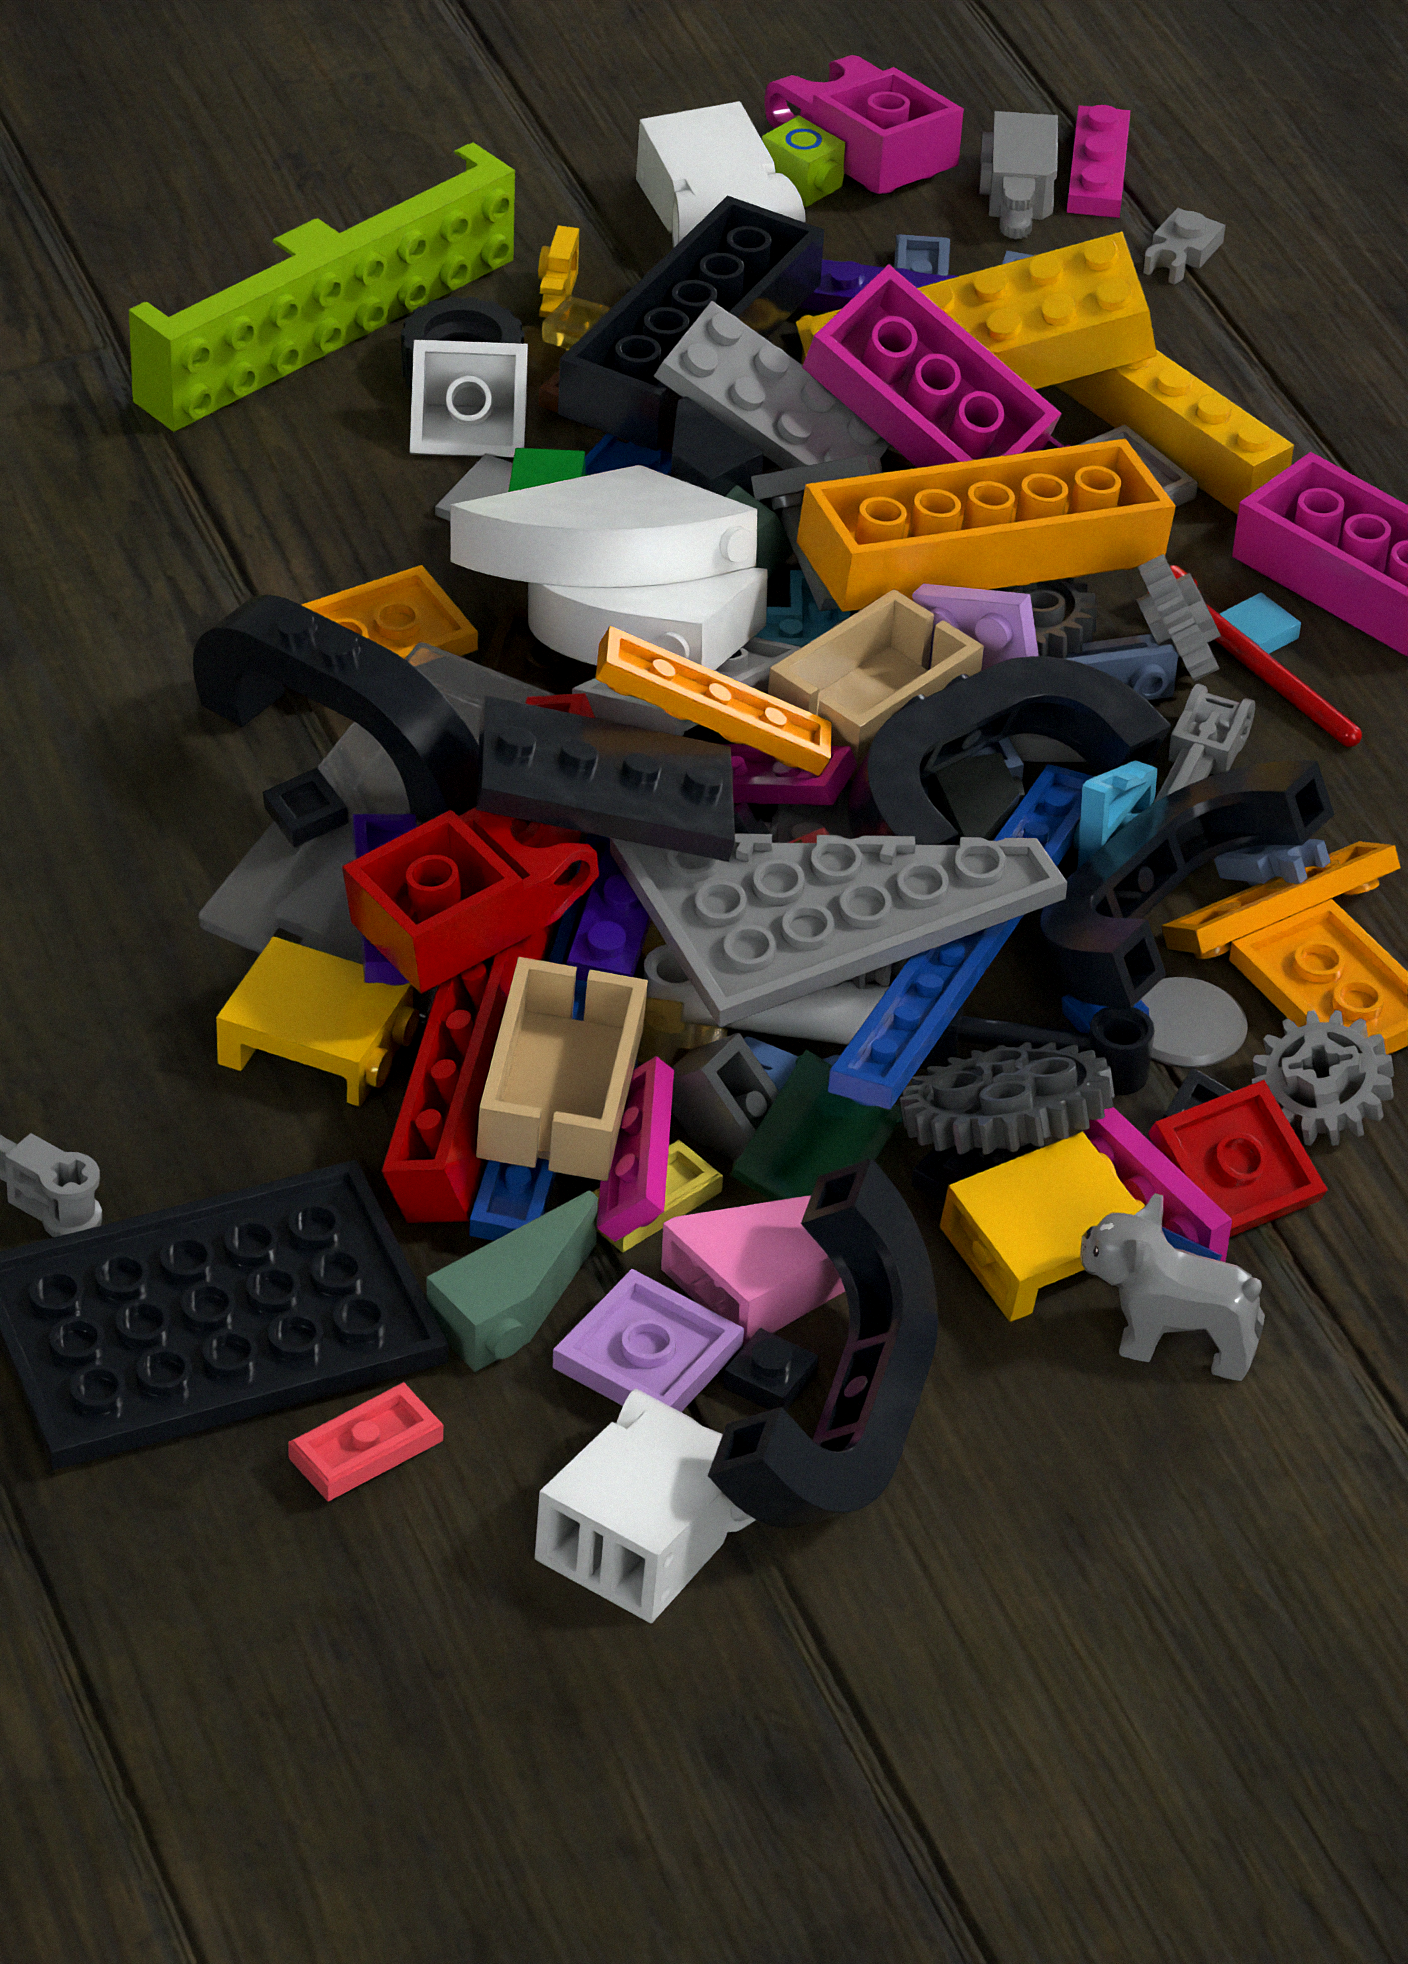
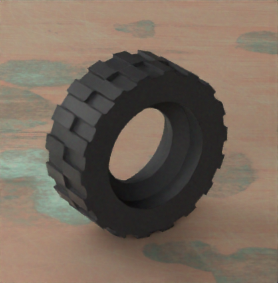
M457 296L447 297V299L440 301H430L428 305L424 307L419 306L413 310V314L403 322V329H401L402 377H406V384L412 390L414 340L524 344L522 323L519 318L515 319L513 312L509 309H504L498 306V303L490 300L487 302L476 297L458 298Z

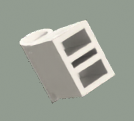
M740 101L640 119L636 180L668 232L672 233L673 248L727 195L805 222V209L797 188L788 177L781 173H775L774 161Z
M636 1388L632 1390L622 1407L617 1423L611 1422L540 1490L535 1560L652 1624L724 1543L727 1532H737L756 1520L735 1506L707 1476L723 1434L700 1425L686 1414Z

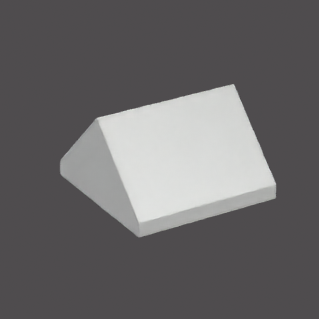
M414 340L410 454L483 457L487 453L497 458H514L515 448H524L528 344Z

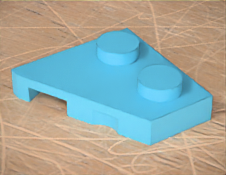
M1135 760L1093 777L1083 784L1081 818L1073 837V847L1078 850L1077 870L1132 819L1154 804L1157 768Z

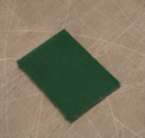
M806 1049L803 1055L797 1057L794 1070L740 1158L734 1160L733 1170L730 1175L772 1201L812 1195L818 1176L870 1158L875 1161L894 1127L898 1126L902 1121L901 1107L894 1104L889 1110L878 1106H864L850 1098L829 1093V1074L833 1065Z

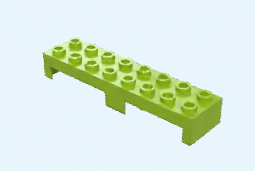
M474 142L454 151L456 155L466 161L465 172L341 233H338L318 218L272 239V242L292 257L170 317L148 302H143L129 309L133 402L175 432L393 322L419 306L422 307L428 304V302L434 301L513 261L515 170Z

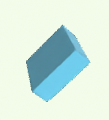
M1262 592L1220 613L1222 617L1268 654L1299 638L1301 622Z

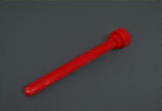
M1177 565L1170 566L1176 579L1188 574ZM1193 578V580H1194V582H1195V584H1196V586H1197V588H1198L1197 581ZM1206 604L1221 635L1214 639V641L1342 745L1354 747L1360 743L1362 731L1355 723Z

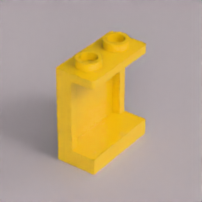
M273 936L216 1017L218 1064L242 1071L255 1050L259 1049L344 1077L347 1081V1103L361 1107L373 1087L380 1088L385 1083L391 1069L392 1058L400 1046H408L416 1034L420 1015L419 1010L413 1008V985L411 983L399 986L384 983H364L363 964Z
M1080 1132L1067 1139L1060 1140L950 1184L939 1227L1008 1321L1012 1322L1033 1313L1039 1288L1085 1270L1080 1258L1082 1235L1091 1226L1098 1225L1106 1215L1113 1212L1135 1215L1145 1205L1140 1200H1135L1117 1177L1114 1165L1108 1156L1104 1153H1099L1087 1136Z

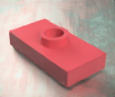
M403 1382L289 1441V1459L329 1502L442 1442L444 1425Z

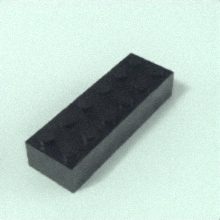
M727 195L560 358L558 415L582 423L586 427L598 429L628 440L637 446L658 451L674 435L678 400L683 398L654 377L662 362L711 301L736 316L741 322L767 340L821 285L824 229Z

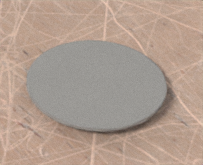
M1187 977L1163 978L1141 999L1149 1008V1016L1154 1023L1155 1034L1151 1059L1157 1062L1183 1068L1211 1066L1225 1061L1234 1055L1246 1039L1248 1023L1241 1005L1229 993L1206 981Z

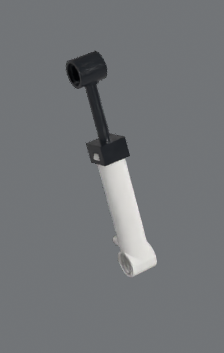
M667 944L659 946L649 952L644 960L643 979L648 980L644 1015L647 1024L665 1033H684L693 1030L699 1025L719 1027ZM846 980L838 987H827L722 1026V1028L848 1045L889 986L866 983L865 989H858L853 981ZM963 1003L919 1067L920 1069H927L929 1066L947 1067V1059L957 1057L959 1041L992 1046L1004 1045L1019 1048L1025 1042H1030L1032 1049H1039L1050 1042H1055L1056 1050L1077 1045L1078 1053L1093 1050L1095 1051L1096 1058L1105 1057L1107 1067H1111L1114 1094L1129 1095L1143 1088L1148 1080L1155 1034L1154 1023L1146 1013L1138 1008L1105 1007L1094 1014L1090 1023L1089 1033L963 1016Z

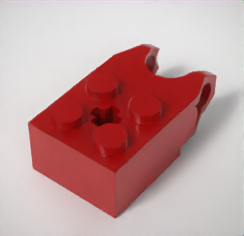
M476 807L460 816L449 810L342 866L351 923L422 994L557 921L598 878L597 852L589 844L559 843L550 847L534 848L549 830V825L531 821L523 832L513 836L511 834V827L518 818L476 810ZM582 860L579 872L573 879L561 885L554 884L556 879L572 862Z

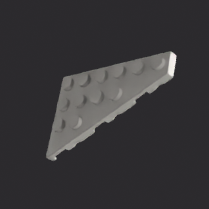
M735 834V843L729 862L610 838V854L719 1028L1066 899L1067 881L1037 838H1005L999 841H989L981 837H960L959 845H915V836H861L860 838L847 839L838 835H817L816 843H772V834Z

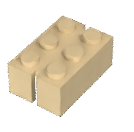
M893 589L770 667L768 694L832 722L831 746H850L858 764L850 777V780L853 781L873 739L883 724L895 713L899 712L913 697L920 694L928 697L943 690L950 681L961 674H967L970 677L980 672L984 646L942 620L935 625L931 669L929 670L934 614Z
M518 957L479 1107L476 1158L531 1168L536 1167L538 1158L549 1160L548 1171L607 1181L643 1032L648 980L589 970L584 1021L574 1020L572 1017L577 967Z

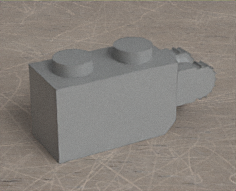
M994 111L993 132H982L979 194L989 195V216L1000 217V233H1003L1009 239L1027 238V235H1030L1032 231V219L1042 220L1053 214L1054 180L1057 178L1058 115Z

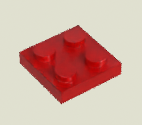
M1265 1080L1156 1121L1148 1132L1154 1146L1232 1219L1230 1237L1317 1203L1328 1191Z

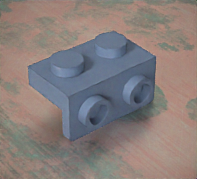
M1153 634L1087 642L1082 644V652L1080 654L1067 652V660L1094 667L1117 678L1134 689L1146 700L1173 697L1178 653L1172 644L1159 646Z

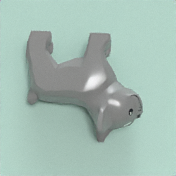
M1156 1193L1151 1197L1148 1204L1135 1215L1113 1212L1106 1215L1098 1225L1091 1226L1082 1235L1080 1248L1082 1266L1089 1274L1097 1275L1112 1286L1116 1285L1119 1288L1121 1308L1129 1325L1123 1331L1119 1348L1121 1356L1150 1362L1163 1333L1205 1330L1219 1349V1353H1215L1213 1358L1212 1375L1238 1381L1243 1380L1255 1356L1265 1318L1260 1308L1259 1294L1262 1283L1259 1279L1253 1278L1251 1274L1237 1265L1172 1247L1162 1231L1163 1195Z

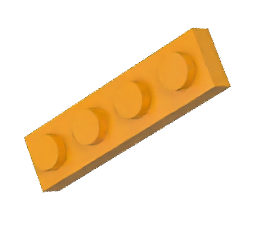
M609 626L601 639L598 648L596 680L607 684L613 691L625 696H635L663 708L666 713L674 718L690 720L714 730L732 743H744L774 756L780 763L788 767H799L819 776L831 758V721L612 626Z
M1358 841L1330 853L1331 863L1324 868L1315 866L1305 867L1308 879L1301 884L1288 883L1282 877L1276 876L1264 884H1257L1161 925L1167 949L1194 953L1196 959L1216 957L1231 949V941L1279 922L1284 918L1316 906L1342 893L1354 895L1375 889L1379 886V877L1401 868L1396 847L1390 844Z

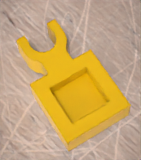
M558 225L551 247L543 246L541 249L538 266V277L542 279L540 294H543L539 310L540 317L561 319L565 304L568 305L578 275L579 228Z

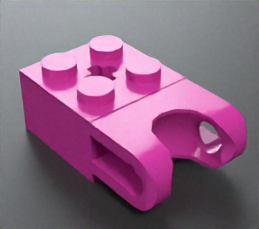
M849 55L829 63L828 82H813L790 75L767 84L765 90V114L769 124L775 129L797 117V115L790 111L786 100L801 109L799 116L845 142L844 173L863 184L871 192L877 194L890 193L900 186L920 179L932 178L936 173L959 166L964 109L895 67L882 71L859 56Z

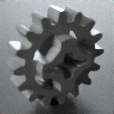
M1163 554L1139 565L1138 569L1149 593L1136 600L1159 646L1174 645L1178 657H1182L1193 681L1219 670L1220 668L1208 642L1221 635L1191 574L1188 573L1176 579Z
M1314 1010L1307 1012V1025L1298 1027L1290 1019L1282 1021L1285 1036L1280 1039L1267 1034L1263 1038L1266 1055H1255L1253 1058L1256 1077L1252 1079V1084L1265 1080L1293 1130L1295 1131L1297 1128L1302 1130L1305 1145L1311 1146L1318 1133H1327L1331 1145H1339V1131L1346 1128L1358 1138L1364 1135L1362 1119L1367 1117L1371 1120L1380 1121L1383 1118L1381 1101L1392 1100L1394 1095L1391 1079L1394 1076L1391 1055H1386L1382 1035L1376 1034L1368 1037L1366 1021L1362 1018L1353 1022L1350 1027L1344 1026L1342 1012L1338 1010L1333 1012L1329 1022H1319V1018Z

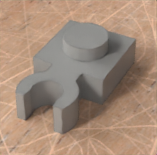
M1177 207L1153 234L1152 246L1145 253L1143 273L1150 275L1154 269L1166 267L1170 269L1168 282L1172 284L1180 282L1184 278L1186 264L1200 269L1223 243L1225 224L1205 218L1198 212L1186 211Z

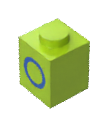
M799 115L762 136V141L774 161L775 173H781L790 179L797 188L804 207H808L842 187L845 142Z

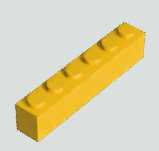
M1156 350V357L1054 384L1114 428L1126 424L1196 480L1200 489L1237 515L1240 501L1291 466L1294 444L1158 350Z

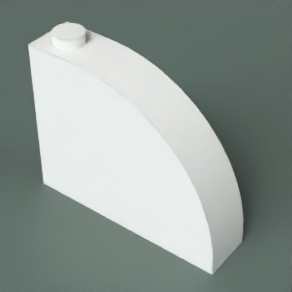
M641 465L450 504L451 562L477 572L506 579L572 587H637L692 581L756 567V508Z
M751 567L692 581L637 587H572L528 582V623L534 636L546 646L563 655L596 666L599 643L609 626L713 671L766 626L767 569Z

